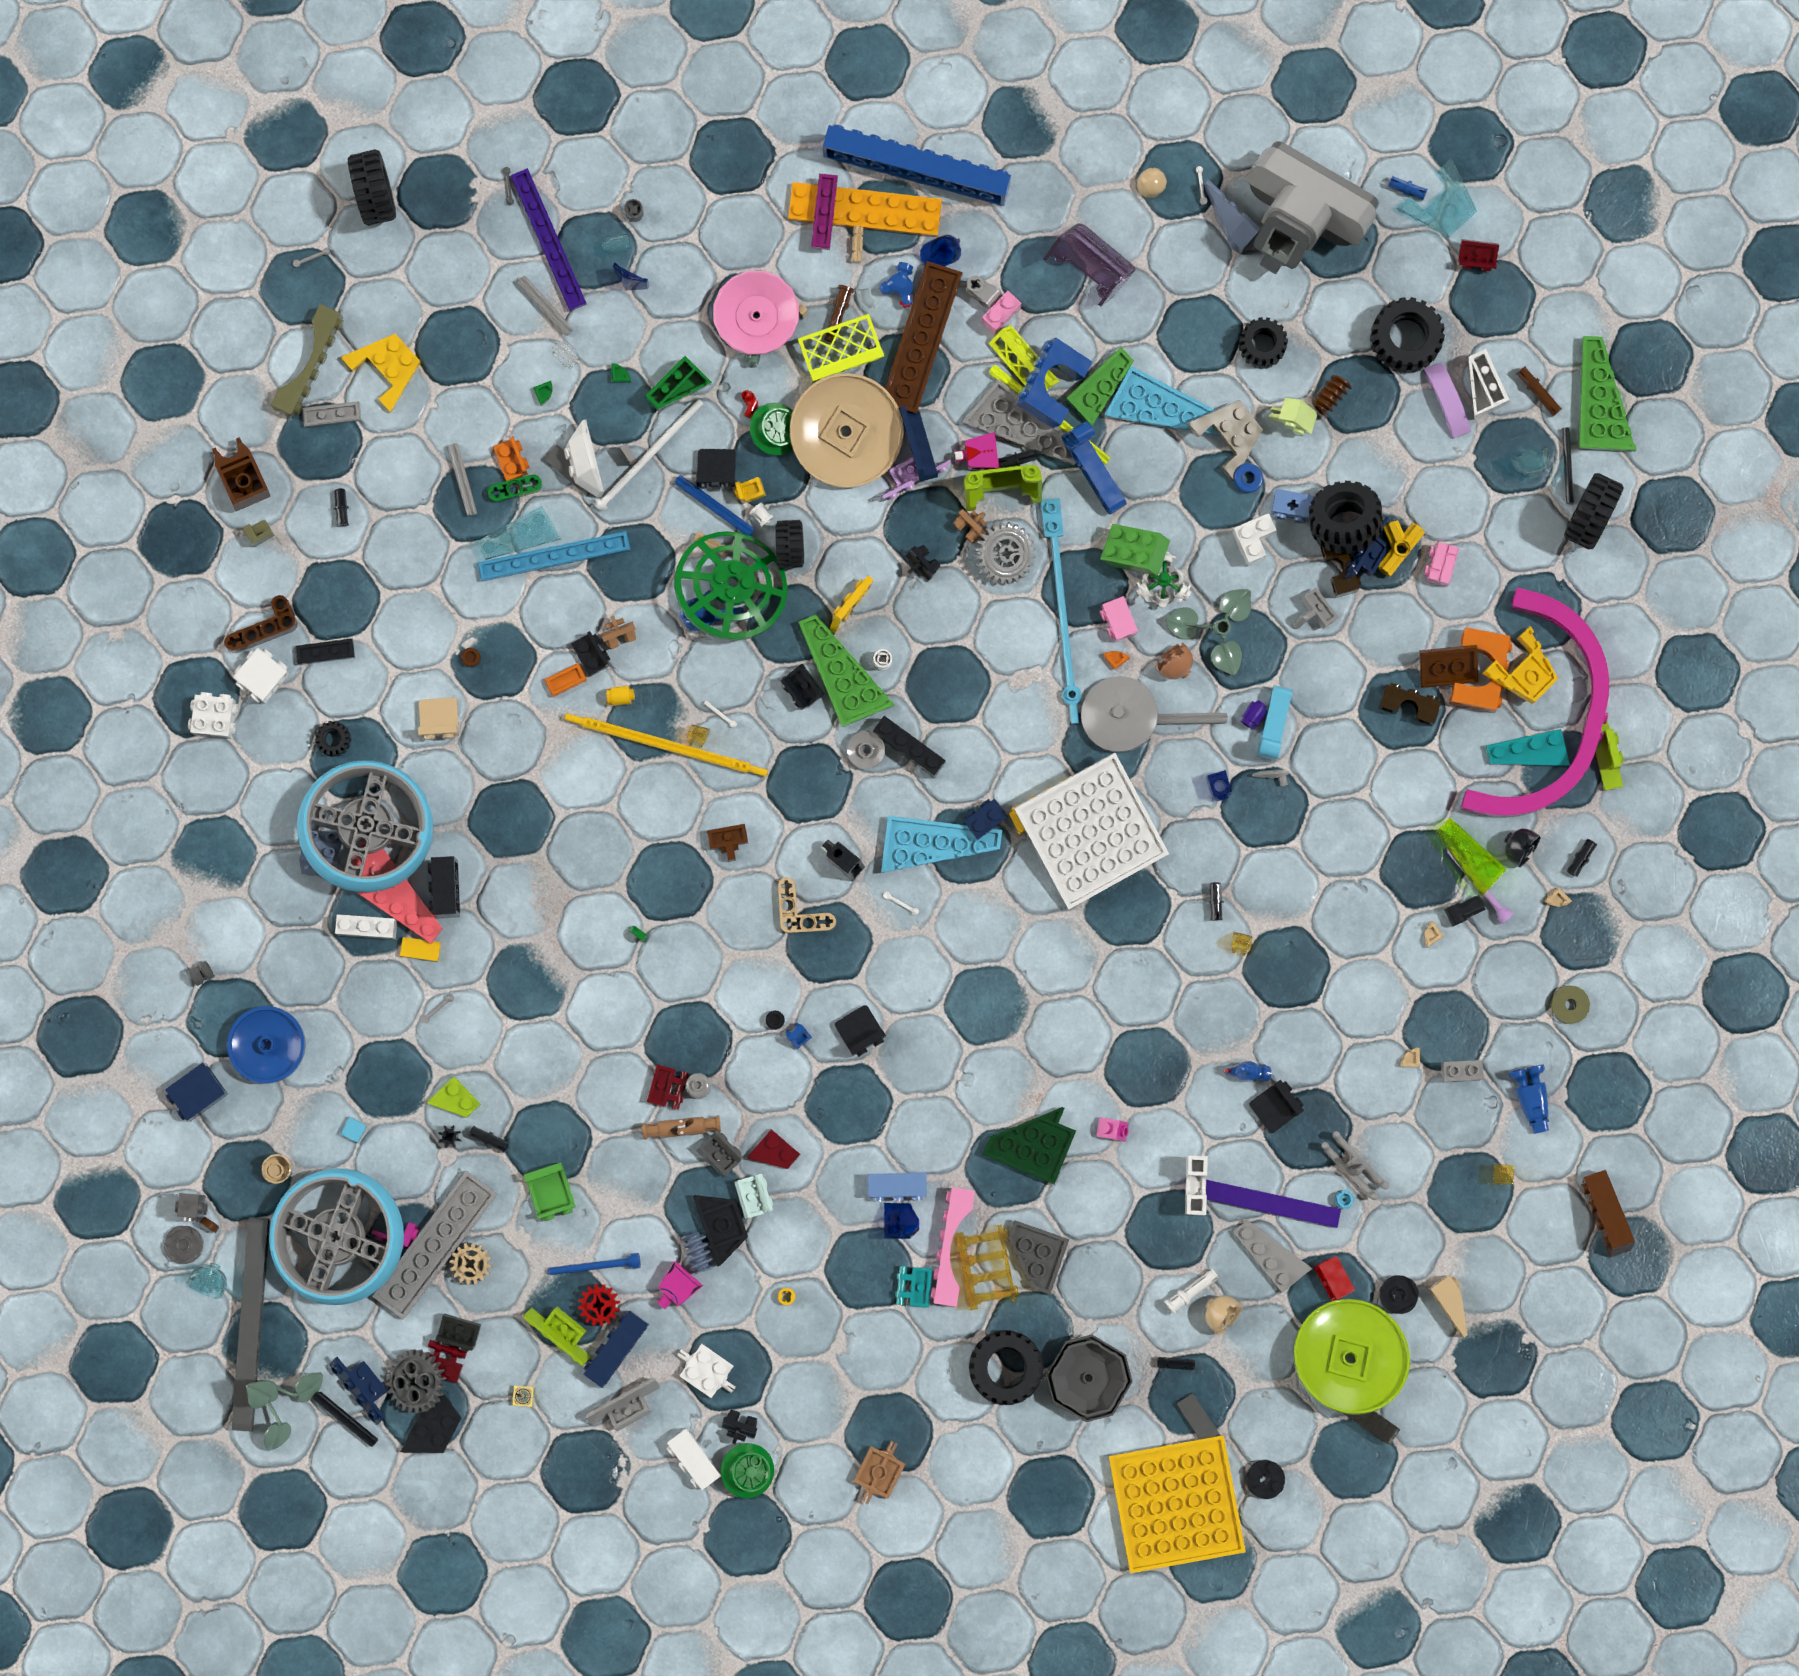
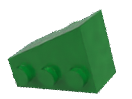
M684 356L645 395L644 399L658 412L711 385L712 382Z

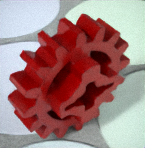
M595 1284V1289H592L590 1286L587 1287L589 1292H582L584 1299L578 1300L582 1303V1306H579L578 1309H583V1313L580 1316H587L585 1322L588 1323L592 1320L593 1326L597 1322H599L600 1326H603L605 1320L610 1324V1317L616 1318L617 1316L614 1312L620 1311L616 1307V1304H619L620 1301L615 1300L618 1294L611 1293L612 1287L606 1290L605 1284L602 1285V1288H599L598 1284ZM601 1292L606 1293L611 1300L604 1299ZM594 1293V1299L591 1303H587L589 1296ZM598 1298L600 1302H604V1306L601 1307L600 1311L597 1307H594ZM608 1307H612L610 1313L605 1317V1310ZM587 1310H593L597 1318L591 1316Z

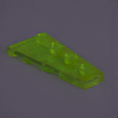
M1449 817L1436 831L1481 897L1507 870L1452 818Z

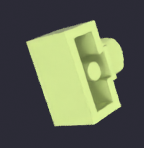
M1285 398L1282 408L1271 407L1272 413L1269 414L1268 418L1274 422L1283 423L1285 427L1292 429L1294 434L1304 435V433L1312 434L1318 413L1302 400Z

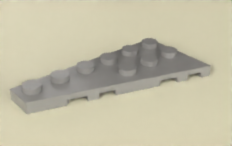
M999 379L962 422V424L988 434L995 432L996 437L1031 450L1033 449L1036 452L1075 466L1076 464L1061 436L1065 432L1059 427L1052 429L1016 405L1019 400L1018 394Z

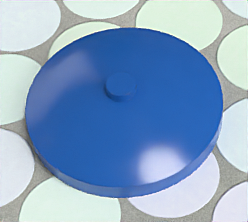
M272 1006L256 1007L242 1014L233 1024L227 1040L228 1055L238 1073L248 1080L263 1084L276 1083L292 1075L301 1064L306 1048L305 1035L299 1022L287 1011Z

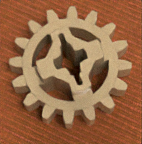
M465 1243L464 1249L457 1247L458 1254L452 1253L455 1260H450V1263L454 1264V1267L450 1268V1270L456 1271L454 1278L461 1277L460 1283L466 1280L467 1285H470L471 1280H473L474 1284H478L479 1278L482 1281L485 1280L484 1274L490 1275L487 1268L492 1267L491 1264H488L492 1257H486L489 1251H482V1245L476 1248L475 1243H472L471 1247ZM467 1251H476L478 1254L470 1256ZM461 1257L463 1261L462 1266L459 1268L458 1262ZM468 1259L475 1260V1269H473L472 1267H467V1265L469 1264L467 1261ZM483 1260V1261H484V1266H483V1269H482V1271H481V1269H480L479 1267H480V1262ZM469 1271L472 1272L475 1276L467 1277L464 1274Z

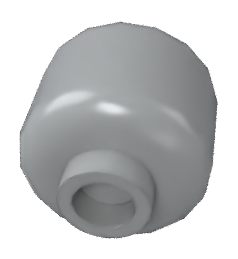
M695 1073L687 1079L686 1090L689 1095L696 1099L704 1098L711 1090V1082L706 1075Z

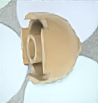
M1225 1295L1210 1299L1205 1306L1207 1308L1205 1313L1207 1325L1218 1335L1225 1333L1227 1330L1224 1328L1228 1324L1232 1326L1240 1315L1242 1308L1239 1306H1242V1304L1235 1298Z

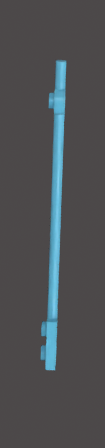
M1060 498L1043 499L1041 511L1044 538H1051L1067 687L1062 693V699L1069 705L1071 724H1078L1077 704L1081 700L1082 694L1080 689L1074 685L1058 537L1064 536ZM1074 692L1076 696L1070 698L1068 694Z

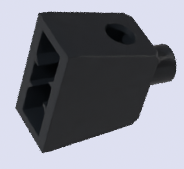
M828 839L821 848L827 853V859L851 881H854L865 868L862 861L839 841L834 844Z

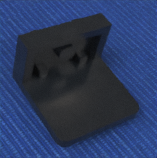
M699 449L696 475L697 487L702 489H711L712 487L731 489V487H735V450Z
M863 1005L835 1022V1027L852 1056L857 1055L860 1057L868 1052V1047L872 1045L877 1047L885 1042L884 1038L886 1035L867 1005Z
M1277 1081L1249 1103L1250 1108L1269 1133H1274L1304 1111L1302 1101L1298 1097L1294 1098L1290 1092L1292 1088L1286 1081Z

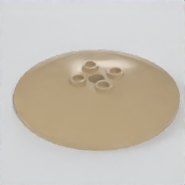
M850 373L834 374L815 382L801 395L794 407L790 420V440L796 458L814 478L835 487H859L881 477L895 462L903 441V421L895 400L883 386L862 375ZM843 426H847L851 430V434L848 437L841 435L840 430Z

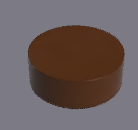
M467 648L462 652L461 660L467 667H476L481 661V655L477 649Z
M203 1217L200 1221L203 1226L216 1234L219 1229L217 1224L207 1217Z

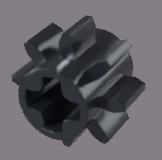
M454 1125L451 1129L444 1126L445 1131L443 1133L438 1132L439 1135H442V1139L438 1142H445V1148H448L449 1144L456 1148L455 1143L457 1141L462 1142L458 1138V1135L462 1132L454 1131ZM448 1132L455 1135L452 1137V1142L446 1140Z

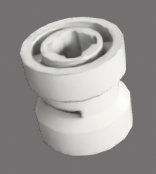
M880 649L876 651L873 657L875 667L881 671L891 667L892 655L888 650Z

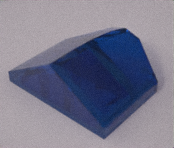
M614 262V272L626 291L649 288L648 279H643Z
M884 1203V1239H911L919 1231V1218L914 1212L910 1203Z

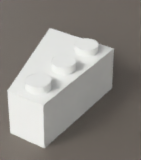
M1484 349L1469 356L1474 419H1477L1510 404V400L1487 350Z

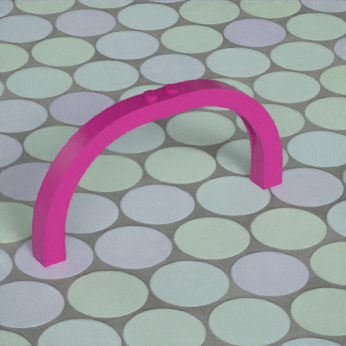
M1521 588L1515 590L1511 609L1544 618L1560 627L1574 640L1581 650L1589 669L1591 698L1577 754L1568 770L1553 784L1538 792L1518 797H1499L1469 789L1465 791L1460 810L1489 817L1507 818L1528 815L1540 811L1561 799L1578 783L1588 769L1598 742L1601 743L1604 731H1601L1602 725L1606 724L1608 719L1606 709L1609 698V672L1605 655L1595 634L1578 614L1560 601Z

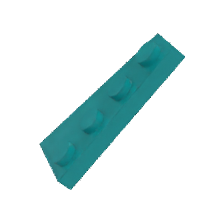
M1561 729L1486 745L1490 765L1570 766Z

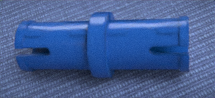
M1392 176L1388 185L1389 188L1403 192V195L1407 196L1409 194L1421 200H1424L1428 190L1412 184L1410 180L1407 182Z

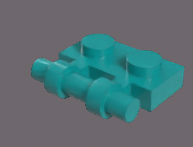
M899 1266V1274L897 1273L896 1279H898L897 1291H895V1297H897L896 1305H904V1298H910V1306L929 1308L932 1269L913 1267L912 1275L906 1274L907 1266ZM906 1280L912 1281L911 1292H905Z

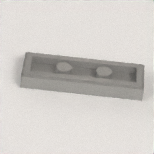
M359 401L302 408L305 428L362 421Z

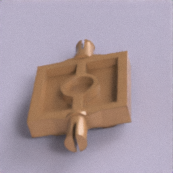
M890 1441L886 1451L870 1446L853 1481L863 1486L866 1490L861 1500L864 1502L868 1496L866 1504H869L873 1494L889 1499L906 1464L896 1459L893 1455L898 1445L895 1443L891 1449L893 1441Z

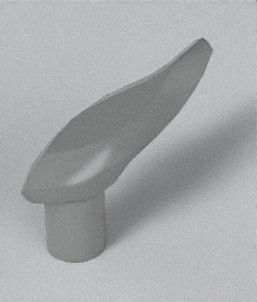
M1267 770L1253 773L1252 777H1267L1271 779L1278 777L1280 786L1288 785L1286 775L1289 772L1286 770Z

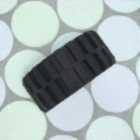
M373 149L350 155L347 158L348 169L363 223L371 226L394 220L396 218L394 199L380 151Z
M1405 297L1399 298L1398 301L1393 300L1389 302L1388 306H1384L1377 315L1371 328V348L1373 352L1377 353L1376 358L1378 361L1382 360L1384 362L1383 366L1386 368L1391 366L1395 372H1399V370H1404V373H1410L1412 370L1418 372L1423 367L1429 366L1440 352L1445 338V334H1443L1445 327L1440 322L1442 319L1440 314H1435V308L1432 305L1430 307L1426 306V301L1421 300V302H1417L1414 297H1411L1410 300H1406ZM1400 320H1410L1417 323L1425 335L1423 345L1414 351L1398 348L1390 337L1392 325Z
M1594 473L1564 532L1565 538L1588 550L1594 549L1624 489L1623 485L1600 473Z
M1345 480L1344 483L1338 481L1334 482V485L1329 484L1324 487L1323 491L1320 490L1316 497H1313L1309 506L1312 536L1321 547L1325 546V549L1331 552L1334 550L1335 553L1342 554V552L1352 554V551H1362L1364 547L1368 548L1372 545V541L1375 542L1382 532L1383 515L1381 501L1375 491H1371V488L1367 485L1362 486L1360 482L1355 481V483H1351V481ZM1341 512H1355L1361 515L1358 519L1348 523H1339L1331 520L1332 517Z
M1002 1330L985 1336L977 1343L970 1356L969 1373L975 1389L985 1399L999 1405H1013L1031 1397L1035 1390L1038 1389L1043 1377L1044 1366L1041 1353L1032 1340L1021 1333ZM1002 1349H1010L1017 1352L1024 1361L1025 1368L1022 1378L1011 1386L996 1384L988 1373L989 1359L995 1352Z

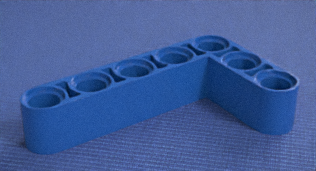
M1086 421L1066 432L1061 437L1102 506L1111 515L1127 503L1089 440L1095 436V432Z

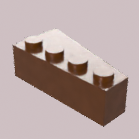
M1603 1170L1584 1177L1581 1188L1584 1195H1587L1589 1199L1590 1211L1594 1213L1595 1222L1601 1233L1609 1258L1631 1251L1635 1240L1607 1171Z

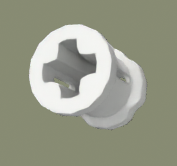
M762 502L749 513L758 520L761 528L765 527L774 518L773 515H770L765 510Z

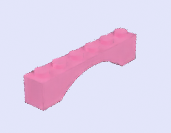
M953 1187L951 1191H947L946 1203H949L948 1211L944 1210L942 1221L946 1222L945 1230L941 1229L939 1240L943 1241L942 1249H938L936 1259L940 1261L939 1268H935L933 1278L937 1280L936 1288L932 1287L930 1299H934L935 1304L957 1307L960 1287L951 1269L950 1246L958 1225L972 1211L975 1191Z

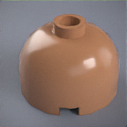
M1182 642L1181 646L1176 644L1161 656L1164 658L1161 663L1157 661L1155 664V668L1165 678L1174 680L1181 677L1184 679L1191 673L1193 655Z

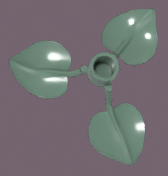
M1237 589L1225 594L1219 604L1220 610L1226 613L1225 618L1211 625L1197 624V613L1188 607L1179 608L1166 617L1165 621L1168 629L1181 639L1193 638L1196 635V628H1213L1214 633L1222 637L1221 645L1215 646L1211 652L1213 665L1230 675L1237 673L1242 659L1241 648L1235 641H1228L1226 643L1224 641L1226 634L1231 629L1228 617L1233 621L1239 622L1249 616L1251 611L1250 590Z
M321 1372L310 1373L301 1377L295 1385L294 1393L280 1388L275 1382L270 1380L246 1385L249 1405L253 1409H258L268 1404L277 1421V1425L269 1426L264 1435V1446L268 1451L284 1444L291 1434V1426L287 1422L281 1424V1420L271 1402L278 1398L279 1391L292 1397L297 1396V1400L301 1403L311 1400L321 1388L323 1374Z

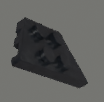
M694 1195L693 1198L717 1267L721 1266L748 1238L736 1200Z
M445 1394L438 1396L440 1402L434 1403V1408H429V1411H422L419 1414L400 1452H445L462 1419V1416Z

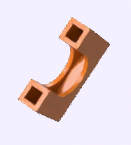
M1468 627L1463 629L1460 646L1477 645L1479 653L1486 655L1492 663L1497 660L1506 671L1508 670L1509 660L1506 659L1507 653H1511L1513 642L1510 641L1511 636ZM1493 680L1487 685L1480 687L1454 683L1449 704L1495 713L1497 708H1501L1502 697H1500V691L1504 690V687Z

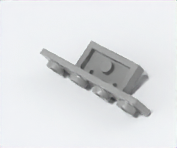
M655 1378L646 1379L639 1386L626 1390L624 1394L610 1399L601 1407L592 1409L586 1415V1418L591 1425H594L609 1417L615 1430L619 1431L651 1413L644 1396L659 1389L660 1386Z

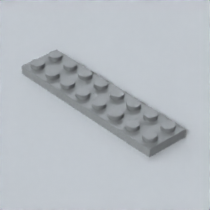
M466 1171L403 1254L391 1277L372 1297L404 1320L451 1258L452 1253L456 1251L457 1247H459L498 1194Z

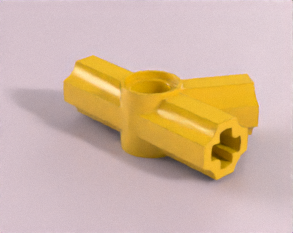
M1398 520L1384 526L1383 530L1391 546V550L1378 566V569L1384 575L1391 577L1425 534V531L1413 522L1404 533ZM1397 546H1403L1406 549V553H1398Z

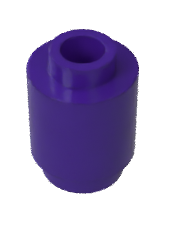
M1259 700L1256 702L1251 701L1242 715L1241 723L1252 730L1255 726L1258 727L1268 712L1265 709L1267 706Z

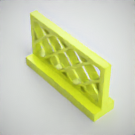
M869 314L798 338L812 383L827 376L839 374L884 358L883 350L881 349ZM867 319L869 325L866 333L856 329L858 322ZM846 326L852 329L849 339L838 335L842 327ZM854 331L864 335L861 345L850 341ZM830 333L835 336L831 345L820 341L823 334ZM837 337L847 342L843 351L832 347ZM866 337L874 340L876 348L869 350L862 347ZM811 339L817 342L813 352L805 349L803 341ZM848 343L859 347L856 355L850 356L844 353ZM818 344L829 348L825 358L815 354ZM831 349L841 354L836 362L827 359ZM813 355L823 360L819 368L812 369L810 361Z

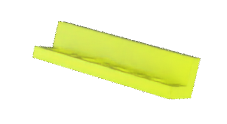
M1009 325L1001 329L989 342V345L1026 386L1027 377L1023 375L1022 367H1026L1030 373L1033 372L1035 368L1034 362L1038 355L1013 326ZM1000 338L1005 342V349H1001L996 343ZM1010 353H1014L1017 356V363L1011 361ZM1050 369L1045 376L1046 391L1060 382Z

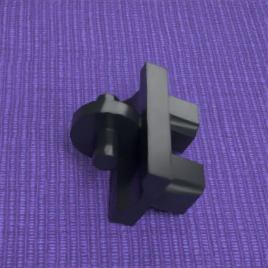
M925 545L917 548L916 546L912 547L906 555L909 559L907 564L910 566L907 573L909 575L915 573L918 577L923 576L927 582L933 578L941 565L936 559L930 562L926 560L925 557L929 554V551Z
M731 1409L727 1417H724L721 1428L728 1430L726 1436L733 1438L732 1444L736 1445L737 1439L745 1442L746 1437L754 1439L758 1429L756 1428L757 1418L747 1416L745 1424L738 1422L740 1413Z

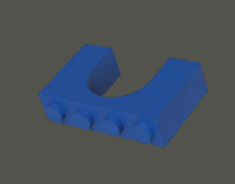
M1057 337L1047 340L1043 344V352L1035 360V368L1027 376V384L1019 392V400L1016 404L1052 429L1062 424L1069 409L1054 400L1046 391L1045 376L1050 368H1056L1077 381L1085 378L1092 364L1091 360Z

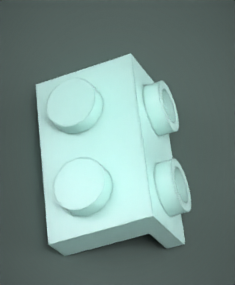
M762 1174L734 1182L745 1219L773 1211V1202L768 1195L767 1182Z

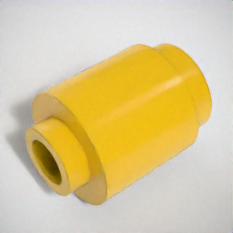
M629 685L611 687V689L606 690L608 705L632 704V700H635L634 689H630Z

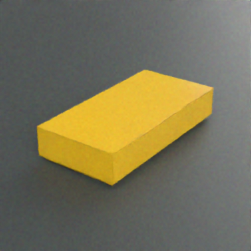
M403 937L400 956L439 962L441 942L434 941L431 944L427 940Z

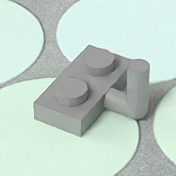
M1314 588L1300 598L1309 611L1295 621L1293 626L1299 629L1309 619L1314 617L1321 628L1324 629L1339 617L1318 589Z

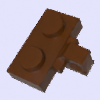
M745 824L707 830L710 850L721 849L722 853L727 852L728 862L736 861L734 851L739 850L738 845L749 844Z

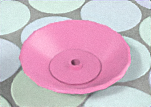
M746 271L732 277L719 290L713 304V321L720 337L732 349L748 355L767 354L781 348L793 336L799 321V303L793 289L781 277L766 271ZM755 313L760 314V317L756 319L753 317V315Z

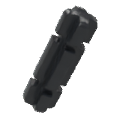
M1158 1357L1157 1367L1194 1370L1195 1360L1187 1359L1186 1361L1180 1358L1166 1359V1357Z

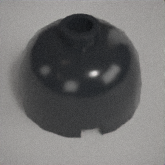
M1523 828L1516 830L1514 833L1510 832L1504 840L1507 843L1505 855L1508 860L1520 868L1524 866L1530 859L1528 858L1532 851L1535 852L1541 839L1540 835L1530 829Z

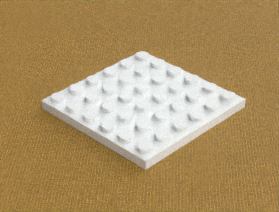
M1116 753L1105 757L1014 808L1067 909H1071L1169 854Z

